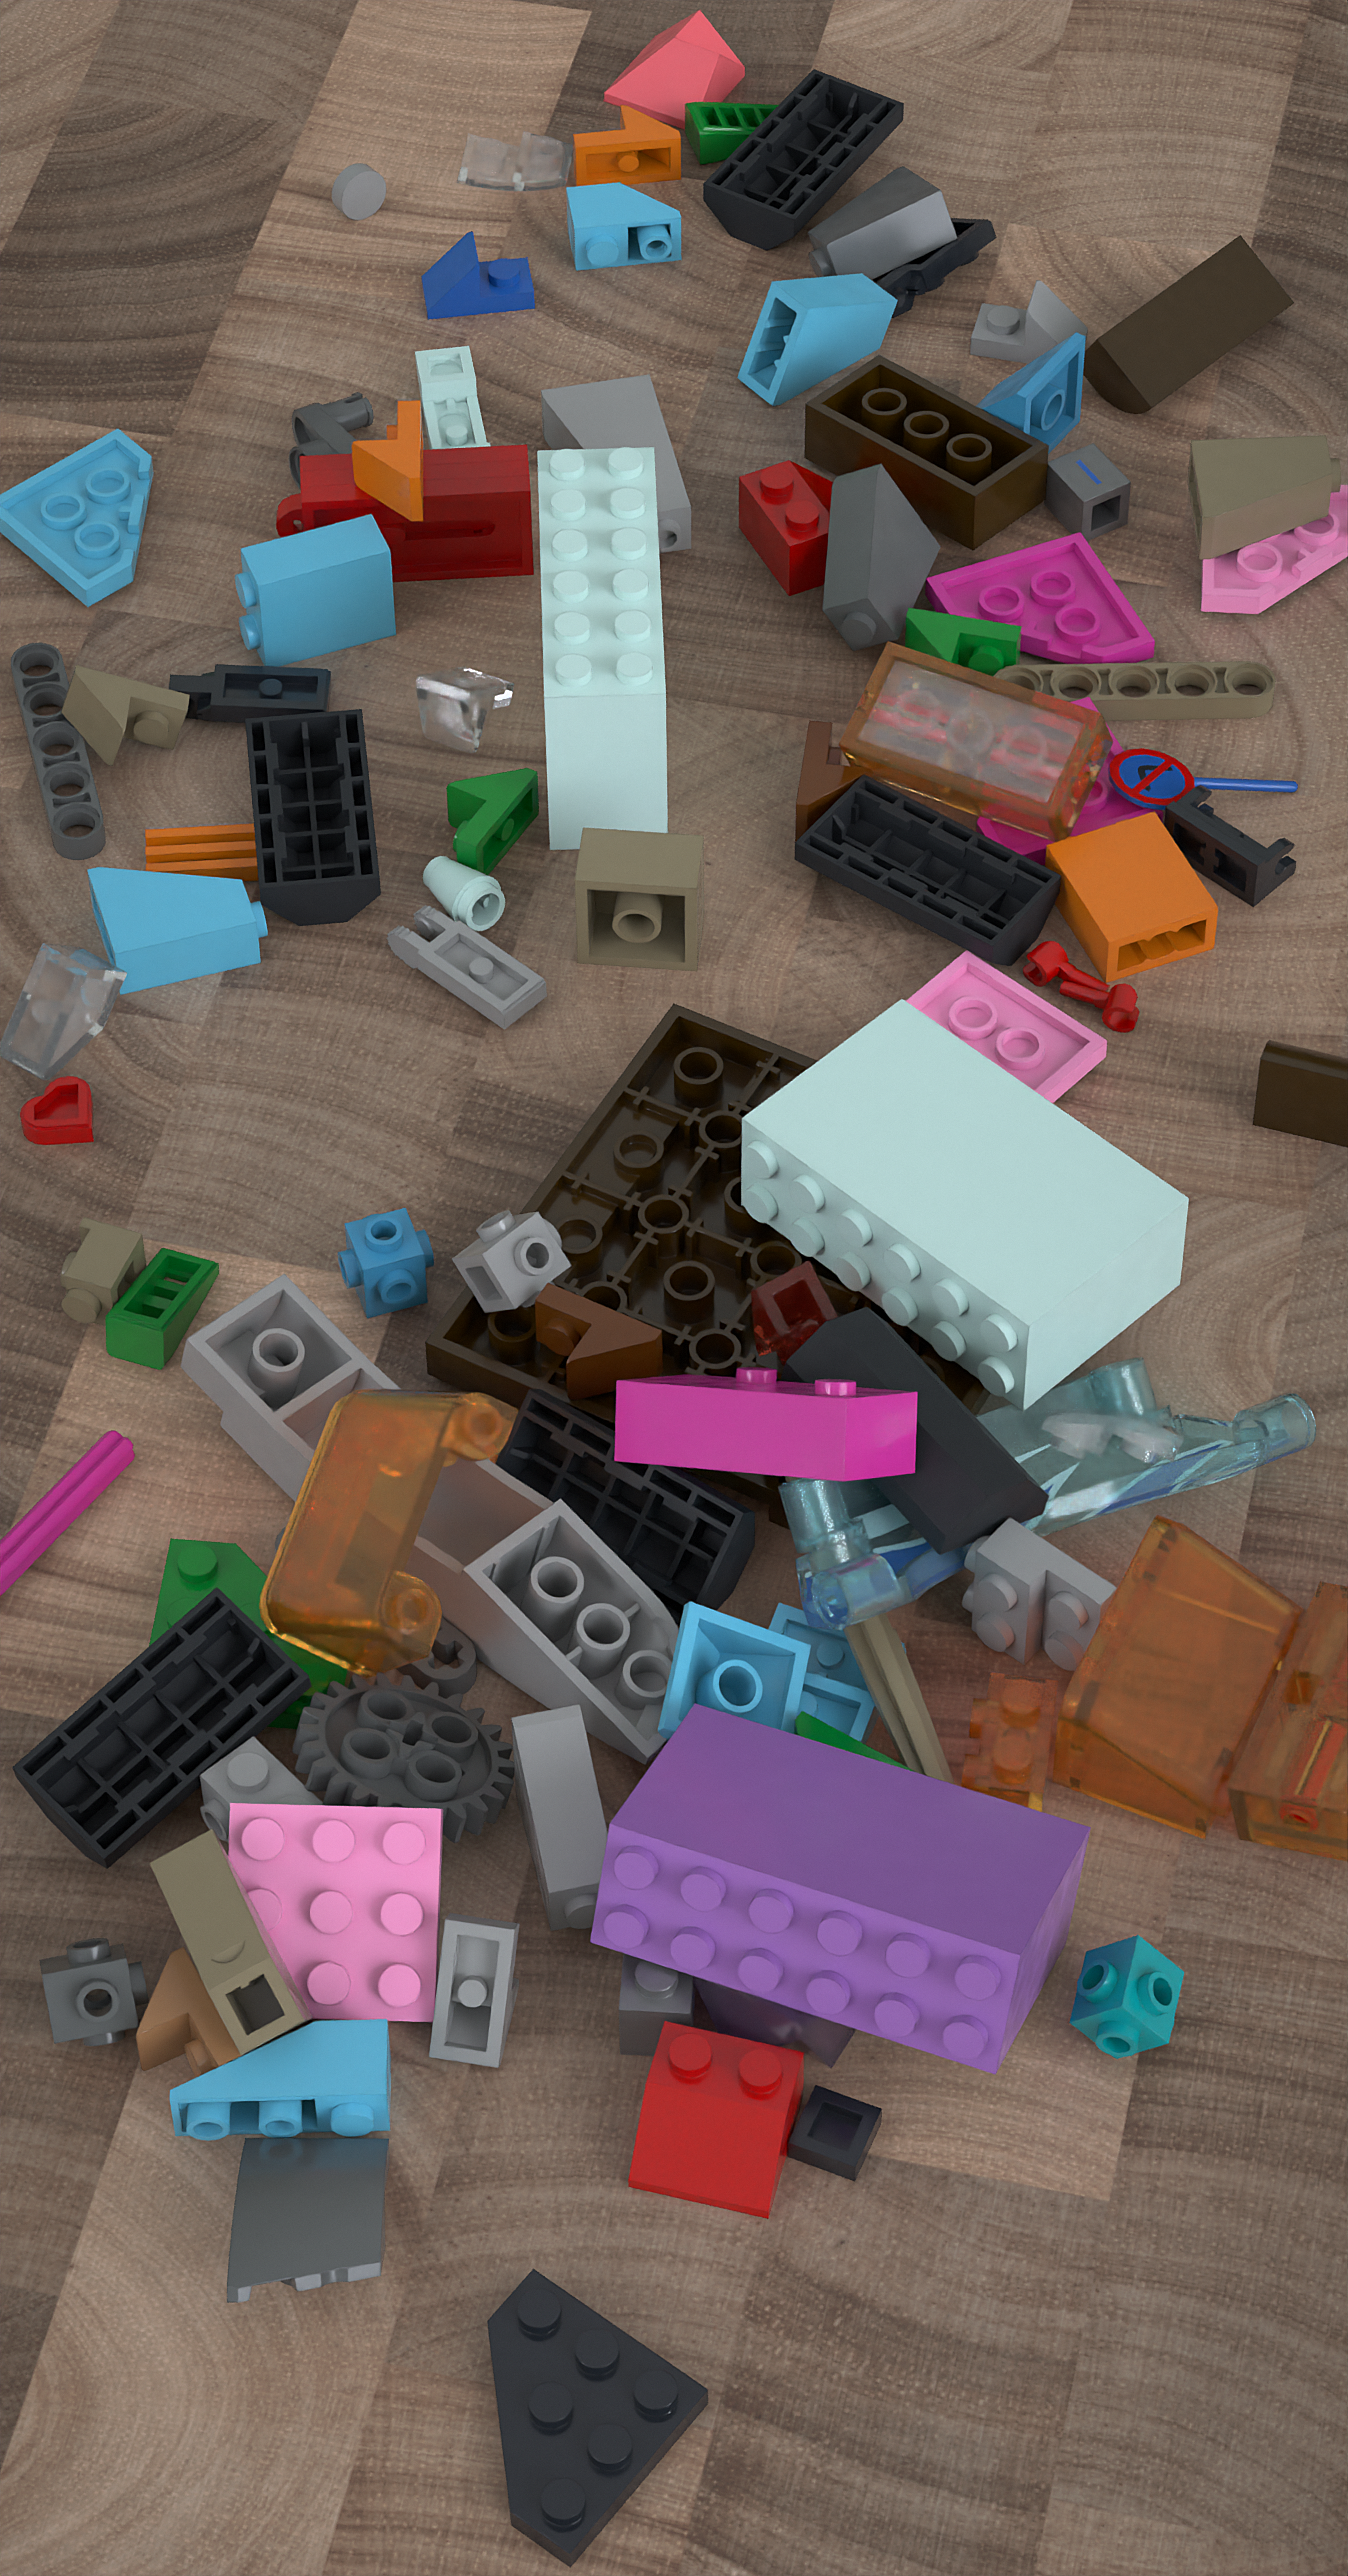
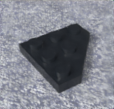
M533 2269L487 2321L511 2526L571 2568L708 2405V2389Z

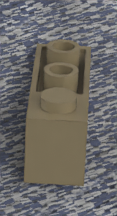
M214 1829L150 1862L205 1988L240 2055L257 2049L313 2018Z

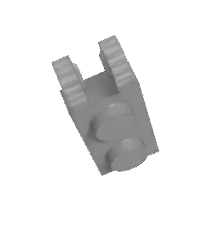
M430 905L423 906L413 914L417 930L426 939H429L430 943L415 932L409 931L403 925H398L387 934L388 945H390L395 956L397 955L400 960H404L405 964L413 969L418 967V970L504 1030L547 997L544 978L460 920L455 922L442 912H437Z

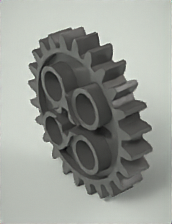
M377 1672L374 1685H369L363 1678L355 1674L351 1676L348 1688L332 1681L329 1684L326 1695L315 1692L310 1707L303 1708L292 1752L299 1755L295 1766L296 1772L309 1774L305 1786L307 1791H326L322 1805L443 1809V1835L453 1843H458L463 1829L478 1836L481 1834L484 1822L495 1824L501 1809L506 1808L514 1784V1762L509 1760L513 1746L510 1743L498 1741L502 1731L500 1725H481L485 1714L483 1708L465 1711L460 1707L463 1700L462 1694L457 1693L445 1699L438 1696V1683L432 1682L424 1690L415 1688L410 1675H404L400 1685H392L383 1672Z

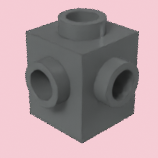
M107 1938L86 1939L68 1945L66 1947V1955L39 1960L54 2044L83 2038V2043L86 2046L106 2045L125 2038V2030L139 2027L135 2006L149 2003L141 1961L127 1963L123 1943L109 1946ZM93 1989H104L102 1993L97 1995L87 1994Z

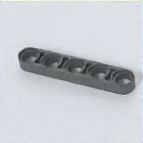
M42 642L30 643L14 652L11 657V671L53 846L56 852L64 858L85 860L101 852L106 844L104 819L83 737L61 713L62 709L58 713L49 716H41L33 712L39 706L47 704L58 705L62 708L69 682L59 650L50 644ZM44 665L52 669L42 676H29L23 673L29 667ZM54 744H66L72 747L68 753L59 756H52L43 752L47 747ZM65 784H75L83 788L72 796H60L53 792L56 788ZM74 825H87L93 828L92 832L82 837H70L63 833L67 828Z

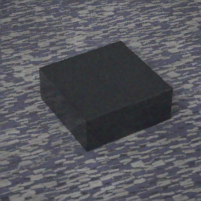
M815 2085L788 2142V2157L855 2181L881 2126L882 2109Z

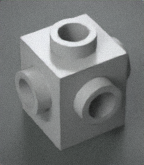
M506 1210L492 1216L476 1229L480 1238L452 1258L485 1313L516 1309L521 1304L523 1307L535 1304V1299L547 1283L555 1285L552 1280L571 1266L561 1249L562 1240L559 1233L551 1223L541 1217L539 1212L512 1216L511 1212Z

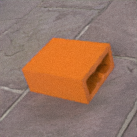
M1155 811L1131 819H1124L1115 824L1077 836H1069L1061 841L1046 845L1045 867L1061 875L1060 893L1055 901V905L1105 983L1214 949L1218 906Z

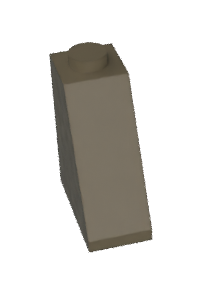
M1326 435L1191 440L1187 485L1199 560L1213 559L1327 517L1331 493L1340 492L1341 467L1339 458H1330Z

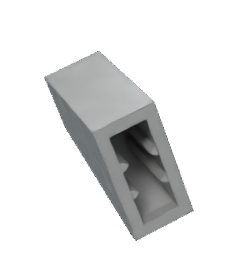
M580 1705L511 1717L516 1799L550 1930L554 1931L568 1927L576 1929L593 1927L608 1833Z

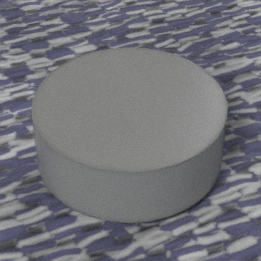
M356 163L345 168L336 178L332 188L333 204L338 210L353 220H363L372 216L381 207L386 195L384 178L373 168L363 163Z

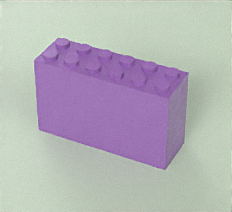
M695 1703L609 1824L590 1942L996 2075L1066 1944L1091 1827Z

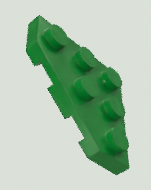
M170 1539L149 1646L218 1587L310 1677L312 1687L267 1727L297 1729L303 1708L310 1707L315 1692L326 1695L329 1684L332 1681L348 1688L350 1681L349 1662L236 1543Z

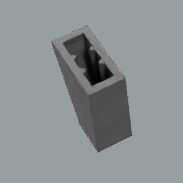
M902 166L893 170L811 229L808 234L814 250L809 252L808 256L817 277L862 273L872 280L958 238L942 191Z
M882 464L838 476L832 484L822 610L852 651L899 638L906 623L908 608H913L941 548Z

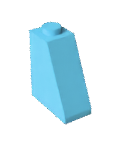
M862 273L772 281L737 378L772 406L781 405L880 349L898 300Z
M105 867L87 870L92 910L120 995L261 963L259 938L268 936L266 919L260 901L250 903L242 879Z

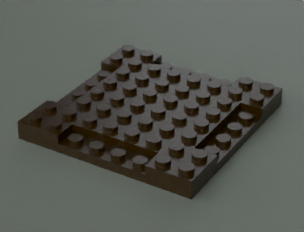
M673 1003L519 1213L539 1212L541 1217L551 1223L562 1240L561 1249L571 1266L552 1280L554 1284L662 1330L663 1372L659 1377L694 1374L736 1378L737 1368L758 1367L777 1369L776 1381H780L786 1361L826 1321L868 1307L897 1332L976 1417L991 1394L977 1377L955 1361H949L941 1357L935 1351L932 1344L909 1327L895 1323L883 1308L860 1291H853L846 1287L837 1274L815 1258L801 1254L788 1238L769 1224L755 1220L745 1207L741 1205L742 1118L818 1062V1060ZM467 1284L425 1341L427 1374L516 1413L519 1412L529 1389H542L615 1431L616 1391L579 1400L568 1399L566 1363L569 1356L557 1354L545 1344L537 1341L535 1304L528 1307H523L521 1304L516 1309L485 1313ZM681 1467L769 1505L770 1522L806 1537L785 1476ZM870 1479L853 1481L829 1480L849 1523L894 1506ZM908 1524L864 1545L856 1537L866 1562L873 1566L872 1558L869 1554L879 1550L903 1546L914 1527Z

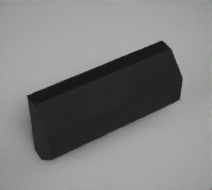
M813 69L703 183V201L731 237L768 251L795 237L903 121L904 103Z
M362 709L245 719L261 905L298 926L348 922L381 895Z
M865 774L795 842L794 860L994 964L1012 966L1038 939L1060 893V874Z
M868 1307L826 1321L786 1361L780 1380L784 1382L815 1384V1380L840 1379L856 1381V1387L918 1392L915 1473L870 1478V1480L939 1555L975 1542L980 1537L992 1535L1009 1517L1018 1523H1023L1043 1515L1049 1495L897 1332Z
M529 1389L495 1464L555 1503L561 1498L653 1591L669 1611L676 1625L680 1626L684 1605L688 1602L717 1611L733 1593L755 1547V1512L676 1466L614 1461L615 1431L542 1389Z
M216 1587L12 1768L16 1778L46 1817L86 1857L108 1869L201 1786L200 1775L251 1737H256L311 1688L310 1677Z

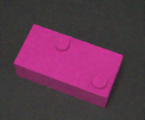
M758 1367L737 1368L736 1378L687 1374L617 1380L614 1461L832 1481H853L915 1473L918 1392L856 1387V1381L818 1379L815 1380V1384L776 1381L777 1369Z

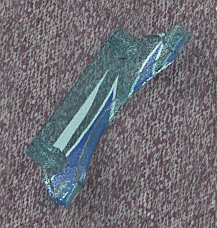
M1143 1357L1130 1358L1091 1370L1084 1377L1050 1389L1025 1411L1010 1403L975 1416L1049 1495L1043 1515L1020 1523L1039 1537L1116 1511L1240 1475L1310 1447L1316 1436L1315 1418L1310 1407L1304 1399L1293 1393H1286L1246 1408L1236 1414L1233 1422L1181 1413L1173 1416L1170 1405L1157 1406ZM798 1478L778 1487L797 1553L810 1552L795 1559L801 1602L809 1627L834 1630L845 1629L914 1602L934 1585L966 1569L964 1566L965 1558L974 1542L939 1555L870 1479L832 1481Z

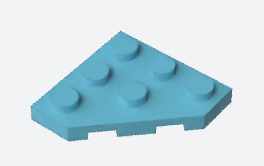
M116 429L0 494V533L87 607L95 604L134 580L154 474L152 456L121 430Z

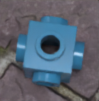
M406 1208L383 1214H372L363 1219L345 1223L347 1250L338 1252L339 1267L347 1289L355 1287L367 1319L428 1303L425 1268L434 1266L433 1251L426 1231L424 1229L415 1231Z

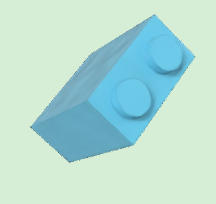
M372 514L240 549L243 573L235 575V585L240 602L246 608L247 615L239 617L240 631L246 648L248 650L256 649L264 666L279 667L396 635L391 551Z

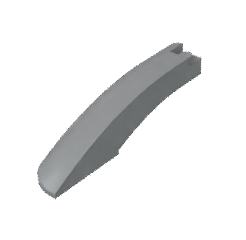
M285 1274L186 1339L181 1368L223 1411L220 1426L315 1522L327 1527L467 1636L474 1644L477 1659L551 1710L579 1704L586 1732L644 1765L659 1753L667 1743V1738H663L660 1735L658 1727L679 1629L669 1611L653 1591L561 1498L555 1503L505 1472L451 1432L376 1367Z

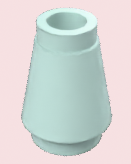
M446 856L436 857L426 866L423 873V882L453 921L457 922L460 920L475 931H483L493 926L499 920L505 908V897L496 879L451 860Z

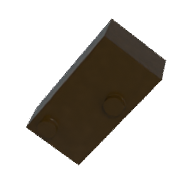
M881 355L876 356L805 403L804 458L836 476L882 464L925 525L972 551L1046 500L1049 445Z

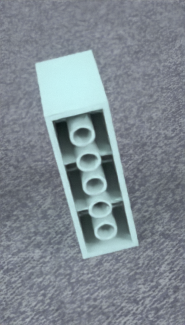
M654 447L537 451L550 850L580 849L583 827L668 833L666 684Z
M903 999L896 1002L742 1118L741 1205L745 1207L747 1212L758 1222L769 1224L788 1238L801 1254L815 1258L837 1274L846 1287L853 1291H860L883 1308L895 1323L907 1326L932 1344L935 1351L941 1357L949 1361H955L981 1381L990 1393L999 1397L1003 1396L1022 1411H1025L1180 1285L1189 1198Z

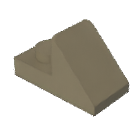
M76 665L61 713L102 760L109 766H113L123 737L173 750L188 711L190 695Z

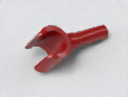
M1045 941L1026 955L1030 962L1023 967V974L1035 986H1045L1058 976L1064 981L1073 982L1095 990L1108 992L1110 985L1070 964L1067 953L1055 941Z
M1066 980L1062 982L1060 986L1061 995L1104 1009L1102 1020L1109 1029L1120 1033H1128L1135 1028L1140 1011L1135 1006L1138 996L1131 985L1126 983L1117 984L1110 989V992Z

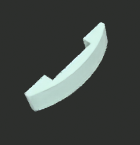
M469 346L416 351L415 362L429 448L447 449L490 446V443H487L479 408L476 376Z

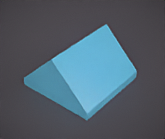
M688 1602L684 1605L658 1732L663 1738H667L668 1742L696 1703L793 1734L811 1645L702 1605Z

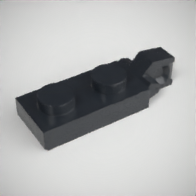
M951 218L958 239L885 273L886 276L876 284L898 300L891 318L911 310L915 295L919 296L925 294V292L937 289L945 282V276L957 267L969 264L977 259L979 256L978 251L997 238L992 222L988 219Z
M215 664L214 672L205 673L201 676L170 674L169 690L190 695L185 718L204 721L211 720V722L245 723L247 718L329 712L331 671L321 668Z

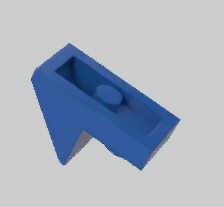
M473 231L465 234L421 276L428 320L535 309L534 288L528 257L515 259L501 258L494 261L479 262Z

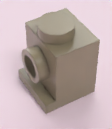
M84 1217L79 1225L81 1246L78 1252L71 1251L68 1254L62 1267L60 1283L63 1288H66V1295L61 1305L65 1313L78 1322L96 1323L106 1326L105 1316L146 1268L142 1233Z

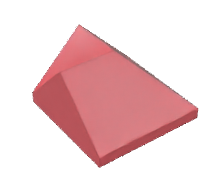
M698 10L656 35L604 92V101L619 107L620 105H627L656 120L685 130V104L692 102H722L745 76V67L701 10Z

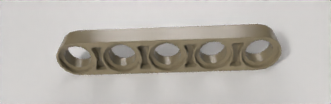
M1251 661L1039 664L1007 666L993 676L992 684L1007 689L1022 688L1032 694L1029 696L1027 722H1031L1038 711L1082 699L1069 698L1061 693L1062 690L1069 687H1079L1087 690L1090 694L1083 698L1090 697L1104 721L1250 719L1261 717L1273 707L1276 678L1273 671L1267 666ZM1250 684L1260 687L1263 692L1250 696L1238 693L1234 688L1239 685ZM1185 685H1193L1202 688L1205 693L1194 697L1185 696L1176 689ZM1127 686H1136L1143 688L1148 693L1142 697H1127L1121 694L1119 689Z

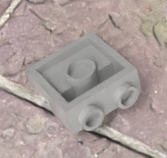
M1010 1517L991 1536L980 1537L974 1542L967 1553L964 1566L975 1574V1578L962 1600L963 1608L972 1613L971 1630L977 1633L982 1642L989 1648L997 1652H1005L1023 1665L1041 1648L1047 1652L1051 1660L1059 1667L1068 1671L1074 1670L1094 1684L1110 1667L1118 1588Z

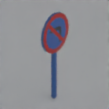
M1144 748L1129 749L1115 755L1108 768L1109 781L1116 792L1132 803L1156 810H1165L1166 806L1172 801L1177 802L1199 785H1203L1209 790L1292 793L1298 789V784L1295 781L1193 777L1188 768L1176 758L1160 751Z

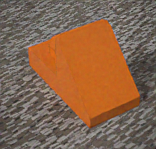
M620 105L621 130L573 134L574 178L576 186L617 182L631 185L681 180L680 132L627 105Z
M398 401L397 425H387V440H358L352 443L354 481L361 490L410 521H423L421 401Z

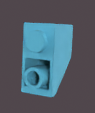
M620 182L566 187L567 230L576 271L682 260L680 211Z

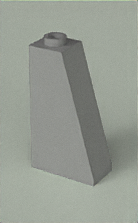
M650 374L541 390L542 432L545 441L552 450L654 447L659 553L691 549V505Z

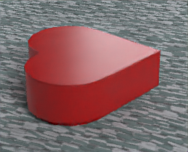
M74 1076L57 1078L45 1088L44 1095L30 1099L21 1108L22 1131L24 1136L32 1143L38 1145L94 1142L92 1094L90 1086L81 1078Z

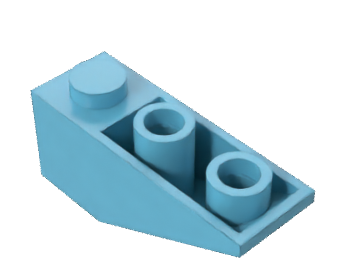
M387 2019L314 2021L171 2089L169 2100L175 2136H191L199 2140L211 2141L221 2139L226 2135L263 2134L270 2138H290L299 2133L335 2132L342 2136L358 2137L366 2135L371 2131H390L391 2052Z

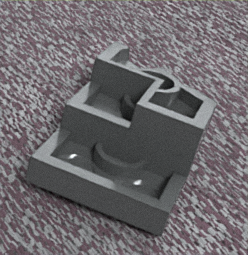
M245 2138L237 2180L227 2275V2303L249 2301L252 2286L281 2281L292 2286L298 2292L320 2288L334 2282H352L381 2276L386 2248L385 2189L389 2172V2139Z

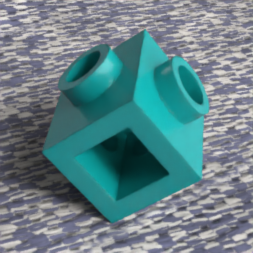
M1139 1935L1086 1951L1082 1971L1077 1982V1992L1069 2023L1095 2042L1101 2051L1113 2056L1115 2059L1132 2056L1135 2053L1168 2044L1174 2026V2017L1184 1971Z

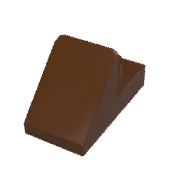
M809 720L796 799L795 842L863 774L873 778V771L870 768L842 765V747L832 746L833 722Z
M547 1283L535 1299L537 1341L545 1344L557 1354L569 1356L566 1363L568 1399L579 1400L616 1391L617 1380L659 1377L663 1372L662 1330L551 1283Z

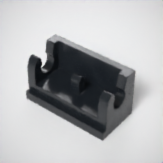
M1203 785L1196 786L1177 802L1172 801L1166 806L1164 826L1193 869L1254 907L1295 873L1296 861L1289 856L1282 858L1294 848L1295 844L1286 838H1280L1266 848L1239 829L1214 815V808L1206 803L1197 807L1210 797L1212 791Z

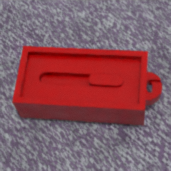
M527 444L423 450V521H410L361 490L354 481L352 453L300 456L301 493L290 495L278 505L276 529L280 538L372 514L391 551L393 582L534 575L531 489ZM294 520H299L301 523L294 524Z

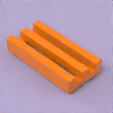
M254 823L145 830L146 871L242 879V881L259 880Z

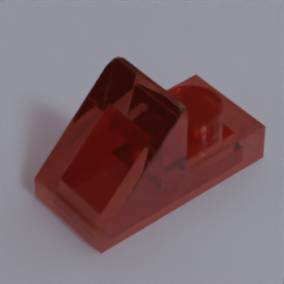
M809 1261L751 1291L756 1350L759 1356L776 1351L784 1367L786 1361L826 1321L838 1317Z

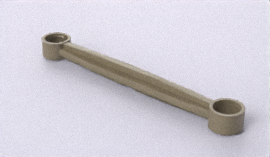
M785 1476L822 1579L848 1581L870 1573V1568L858 1541L846 1525L849 1521L830 1481ZM881 1609L845 1627L843 1631L902 1765L919 1774L955 1785L898 1633L896 1629L891 1627L885 1610Z

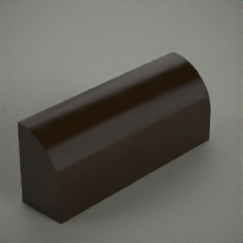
M1240 235L1096 339L1085 351L1083 375L1098 394L1112 406L1131 414L1145 413L1294 304V302Z
M1269 1040L1260 1058L1253 1125L1348 1148V1058Z

